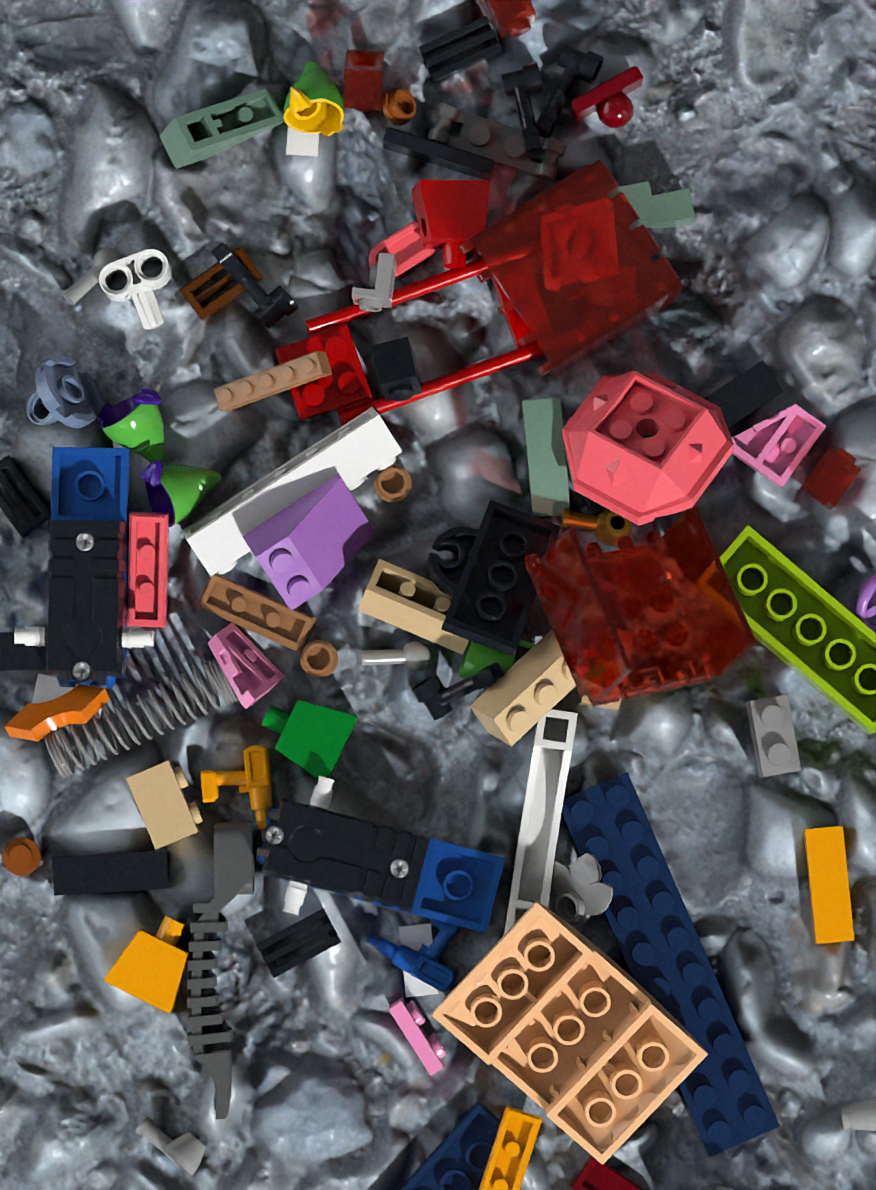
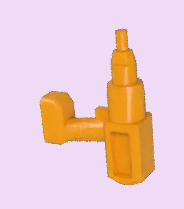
M254 745L243 750L245 771L202 770L200 771L203 803L215 802L218 799L219 786H239V793L249 792L251 810H255V820L258 829H261L262 838L263 830L268 826L266 824L267 812L270 808H273L271 789L273 784L269 748Z

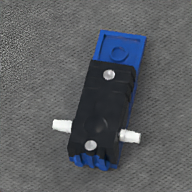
M53 447L51 520L48 526V533L50 534L48 552L50 553V558L47 564L49 578H47L45 627H25V629L15 628L14 642L15 644H25V646H45V675L57 677L60 687H75L76 684H80L83 686L97 685L100 688H113L117 678H126L127 647L144 648V646H154V630L144 631L143 628H128L129 448Z
M322 776L318 777V784L314 787L312 798H310V805L281 798L279 808L269 809L267 812L266 824L268 826L263 830L262 838L264 842L263 846H259L257 849L256 861L263 865L261 873L264 876L289 882L284 898V912L299 915L298 912L300 906H303L307 887L486 933L505 862L504 857L439 841L421 834L419 836L413 835L412 832L405 830H394L393 827L386 825H375V822L330 811L328 809L329 805H331L332 786L335 780Z

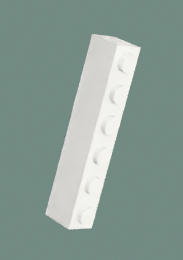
M371 407L183 529L182 533L210 576L217 572L218 574H224L236 566L238 563L237 559L248 552L253 554L243 539V535L337 474L341 476L349 491L357 488L365 481L364 476L375 469L381 471L391 466L397 459L395 456L400 454L402 450L380 415Z

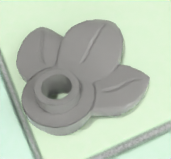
M591 853L580 856L571 868L562 862L554 861L551 889L557 896L555 912L571 926L584 924L590 915L602 914L608 908L613 897L612 886L600 882L602 877L600 865Z

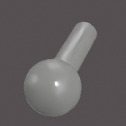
M113 248L99 250L94 256L93 267L63 294L66 301L71 305L77 303L99 282L100 271L103 267L111 262L122 259L121 254Z
M420 641L409 642L403 649L359 651L360 666L403 664L409 670L420 671L426 668L431 660L430 649Z

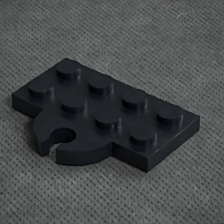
M490 499L479 529L458 527L451 528L440 534L434 540L432 548L438 552L450 551L458 559L452 563L445 562L435 553H429L427 559L430 579L441 592L453 598L441 630L513 657L561 526Z

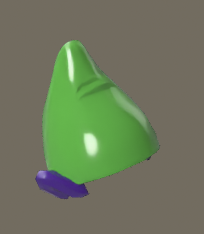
M141 386V393L123 400L114 406L107 402L102 412L98 415V421L104 433L113 442L129 448L131 451L143 456L150 463L160 460L163 464L165 458L164 422L158 406L162 400L159 394L146 386Z
M160 460L151 462L140 476L145 478V486L152 512L169 513V527L177 525L188 518L205 498L206 494L222 481L221 475L218 472L183 464L163 465Z

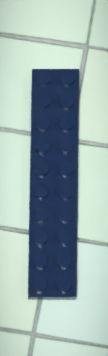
M628 772L563 800L562 815L579 855L591 853L600 865L602 876L600 882L609 884L613 888L611 903L604 913L632 978L650 993L708 1052V1055L678 1085L708 1156L716 1155L780 1127Z

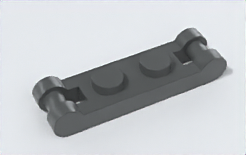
M438 104L435 113L438 119L435 128L430 129L427 139L492 159L496 165L546 181L555 182L559 171L556 165L559 157L564 156L566 144L555 139L539 136L542 150L545 154L542 163H536L528 157L522 130L460 111L447 104ZM452 123L462 126L459 137L449 134Z

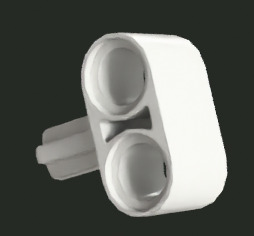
M156 249L143 250L103 267L99 275V284L108 298L116 302L132 299L142 327L145 330L157 328L164 323L154 291L168 283L172 271L167 258L162 252ZM150 261H159L163 264L161 273L156 277H147L143 273L145 265ZM113 274L127 276V284L123 289L114 291L108 287L109 280Z

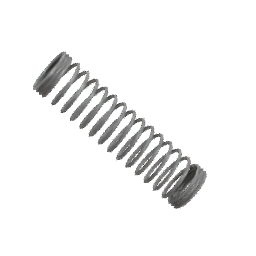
M215 659L209 660V666L207 663H204L216 703L196 668L192 670L205 708L198 699L185 673H182L181 677L193 712L186 703L173 678L170 679L183 719L174 707L162 683H159V688L168 709L171 723L165 716L151 688H148L147 691L154 706L160 729L148 711L139 693L136 694L149 734L140 722L129 699L126 698L125 702L132 717L138 740L128 726L118 704L114 703L127 745L119 735L107 710L103 708L116 750L110 744L94 715L92 718L100 736L105 756L94 741L86 723L82 724L92 751L93 760L82 745L73 724L69 725L80 753L82 766L73 754L60 728L57 731L61 740L56 732L48 733V735L44 736V740L61 777L66 779V777L74 775L73 761L81 770L86 768L85 757L92 765H96L97 756L95 750L103 760L108 759L107 746L113 754L119 755L118 740L126 750H130L129 735L136 744L141 745L140 729L147 739L152 740L153 731L151 724L160 735H164L162 718L170 729L175 730L176 724L172 711L183 725L187 723L184 707L189 715L197 720L198 712L194 700L206 715L209 714L206 696L213 707L220 710V701L216 688L228 705L234 703V701L237 702V695L218 661Z

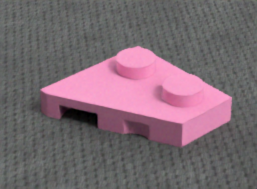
M795 404L779 412V414L754 425L752 428L731 437L734 443L732 454L781 489L826 428V425Z
M234 623L229 624L216 633L208 642L211 651L245 709L276 687L285 677Z

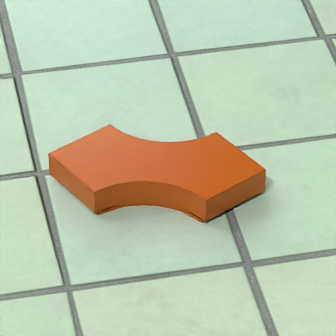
M78 684L71 691L56 699L42 703H28L4 727L9 737L38 742L48 733L71 724H85L110 698L105 688Z

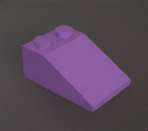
M337 474L242 537L292 611L323 591L374 533V529L341 476Z

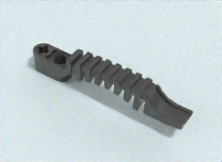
M253 822L214 823V898L210 902L193 903V913L204 914L196 922L190 923V932H194V941L189 942V952H193V958L188 960V970H192V978L187 979V989H191V997L187 998V1008H191L192 1015L187 1017V1025L192 1027V1034L188 1036V1044L193 1046L194 1059L200 1062L213 1078L216 1091V1119H226L229 1113L232 1088L231 1049L206 1051L205 1044L229 1042L233 1039V1030L204 1033V1026L225 1022L224 1012L204 1014L203 1007L220 1004L219 994L203 996V988H215L217 986V976L204 977V970L218 968V958L204 959L205 951H219L222 949V940H210V932L228 931V921H221V911L236 895L254 894Z

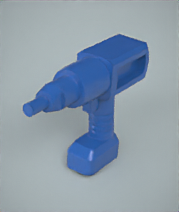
M430 919L431 924L439 928L440 931L429 947L422 944L418 952L403 944L398 946L391 941L384 939L380 941L371 935L369 936L367 942L375 945L382 955L393 960L392 964L442 993L452 987L456 971L437 961L455 935L459 933L460 926Z

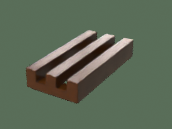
M241 246L232 251L237 259L242 260V265L247 271H250V276L255 281L259 282L263 279L262 274ZM219 261L179 289L202 322L245 292L238 283L205 308L200 306L235 280L229 273L197 297L192 295L193 291L225 269Z

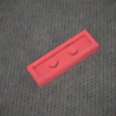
M130 512L127 626L165 628L167 625L169 513Z

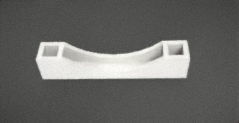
M551 709L536 723L503 936L536 901L548 908L557 838L578 713Z

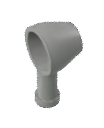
M146 1117L139 1124L135 1131L137 1134L143 1135L188 1175L192 1176L195 1173L206 1149L197 1138L186 1132L172 1140L156 1127L149 1117Z

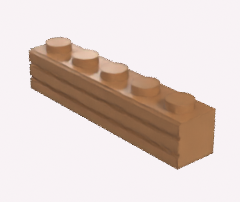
M315 351L216 387L214 392L219 410L232 411L255 401L332 375L326 352Z

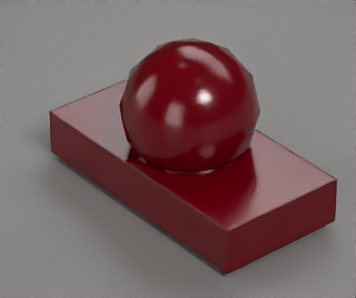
M633 66L573 99L570 106L573 118L577 122L597 111L598 118L604 125L611 128L625 126L631 120L634 112L632 100L626 94L641 87L643 75L637 66Z

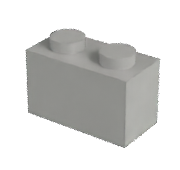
M788 695L746 702L759 778L801 771Z

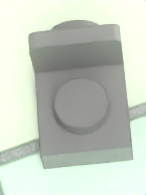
M379 253L378 265L371 264L369 287H375V289L352 288L351 297L353 303L359 305L361 310L380 312L382 307H392L397 267L394 254Z

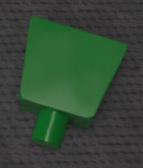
M297 700L291 714L270 705L263 719L262 726L281 734L275 746L277 751L319 779V776L331 777L358 718L351 714Z

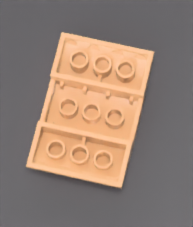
M538 901L527 910L431 1013V1016L486 1064L494 1065L542 1107L549 1119L602 1165L708 1055V1052L635 979L589 939Z

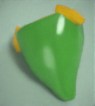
M309 61L287 95L283 109V118L285 123L296 131L309 134L322 133V136H331L335 132L339 133L346 129L343 124V99L337 84L319 64Z

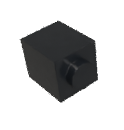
M408 336L371 346L379 386L386 402L392 400L404 401L410 399L413 395L423 393L415 353Z

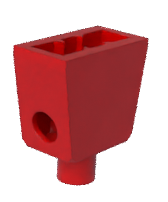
M419 179L413 187L412 199L423 246L427 249H443L444 268L457 269L465 267V249L476 248L482 242L485 233L490 180Z

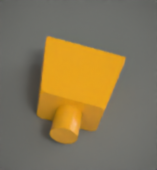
M165 915L156 934L140 929L108 972L104 982L167 1013H171L175 1007L191 953L176 945L186 925Z

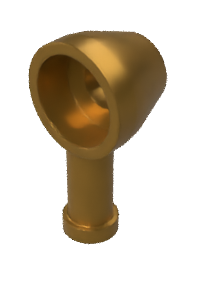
M564 508L562 512L561 527L567 528L571 526L594 530L597 539L608 546H617L624 543L632 532V522L609 509L603 510L597 516L573 512L567 508ZM611 518H618L622 523V528L619 530L614 529L610 524Z

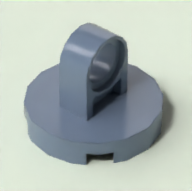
M63 355L52 356L43 362L36 370L35 384L37 390L29 397L26 405L27 416L30 421L37 425H55L61 422L66 426L76 429L85 427L98 417L96 410L101 408V398L98 388L88 372L80 374L77 369L72 367L76 361ZM42 402L49 411L46 418L41 414Z

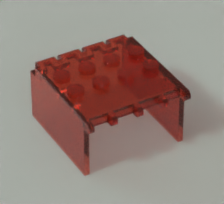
M600 159L591 165L583 166L458 247L461 254L470 251V256L473 260H477L480 257L483 259L488 268L477 275L480 283H483L494 276L509 301L498 307L501 315H504L515 308L530 333L519 340V343L522 347H525L533 341L537 342L549 361L541 365L538 372L541 377L548 373L551 380L677 301L683 289V285L678 281L680 278L665 256L654 263L650 260L661 249L646 226L643 224L633 231L629 228L640 217L625 194L622 192L612 199L608 196L619 185Z
M696 505L687 509L662 537H660L657 531L647 532V544L634 547L631 538L624 536L618 539L619 550L604 553L597 542L588 543L586 546L588 556H585L576 532L572 528L564 532L541 560H539L537 554H530L525 557V565L580 697L587 695L592 706L618 702L620 698L627 700L651 694L652 691L658 693L681 688L684 684L690 686L711 681L713 674L714 677L721 676L756 643V639Z

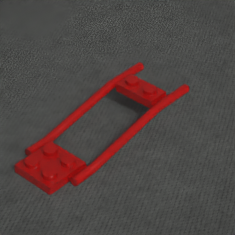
M541 239L466 263V266L463 268L450 269L393 291L392 306L490 271V277L514 344L517 346V349L423 382L421 383L423 393L413 395L408 400L386 402L385 397L373 401L365 373L349 328L346 325L347 322L375 313L361 310L359 305L353 304L306 320L305 325L310 338L276 348L275 353L279 364L315 351L326 352L332 375L289 389L300 422L336 410L340 424L343 426L371 407L378 414H382L514 365L592 340L593 333L590 326L587 325L553 336L549 319L528 261H526L527 258L542 254Z

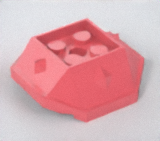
M637 371L621 375H603L562 429V438L574 491L638 526L654 521L656 517L671 515L692 508L733 453L734 445L721 407L656 373L642 374ZM651 435L654 437L644 438L642 436Z

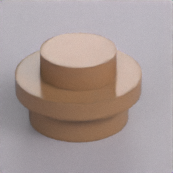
M391 465L384 470L378 471L375 476V491L386 502H400L411 491V477L407 470L401 466Z
M314 640L303 648L300 655V663L308 675L315 678H324L332 674L336 669L338 654L329 642Z

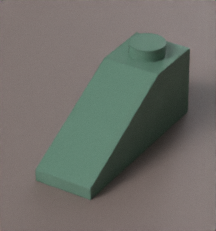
M268 87L177 116L159 136L175 169L207 159L284 122V118Z

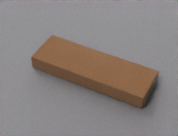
M218 574L210 576L197 604V607L299 653L302 652L316 622V618L296 609L291 611L287 605Z

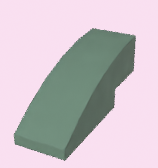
M649 181L576 195L573 201L574 207L606 198L613 202L615 224L623 226L672 228L692 225L695 219L689 188L652 195Z
M561 398L522 401L532 516L538 518L562 516L564 508L570 509L566 452L562 438Z

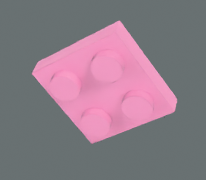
M402 997L392 1003L388 1010L430 1076L444 1068V1061L442 1059L446 1056L444 1047L435 1033L427 1036L421 1026L425 1023V1018L414 1001L407 1004Z

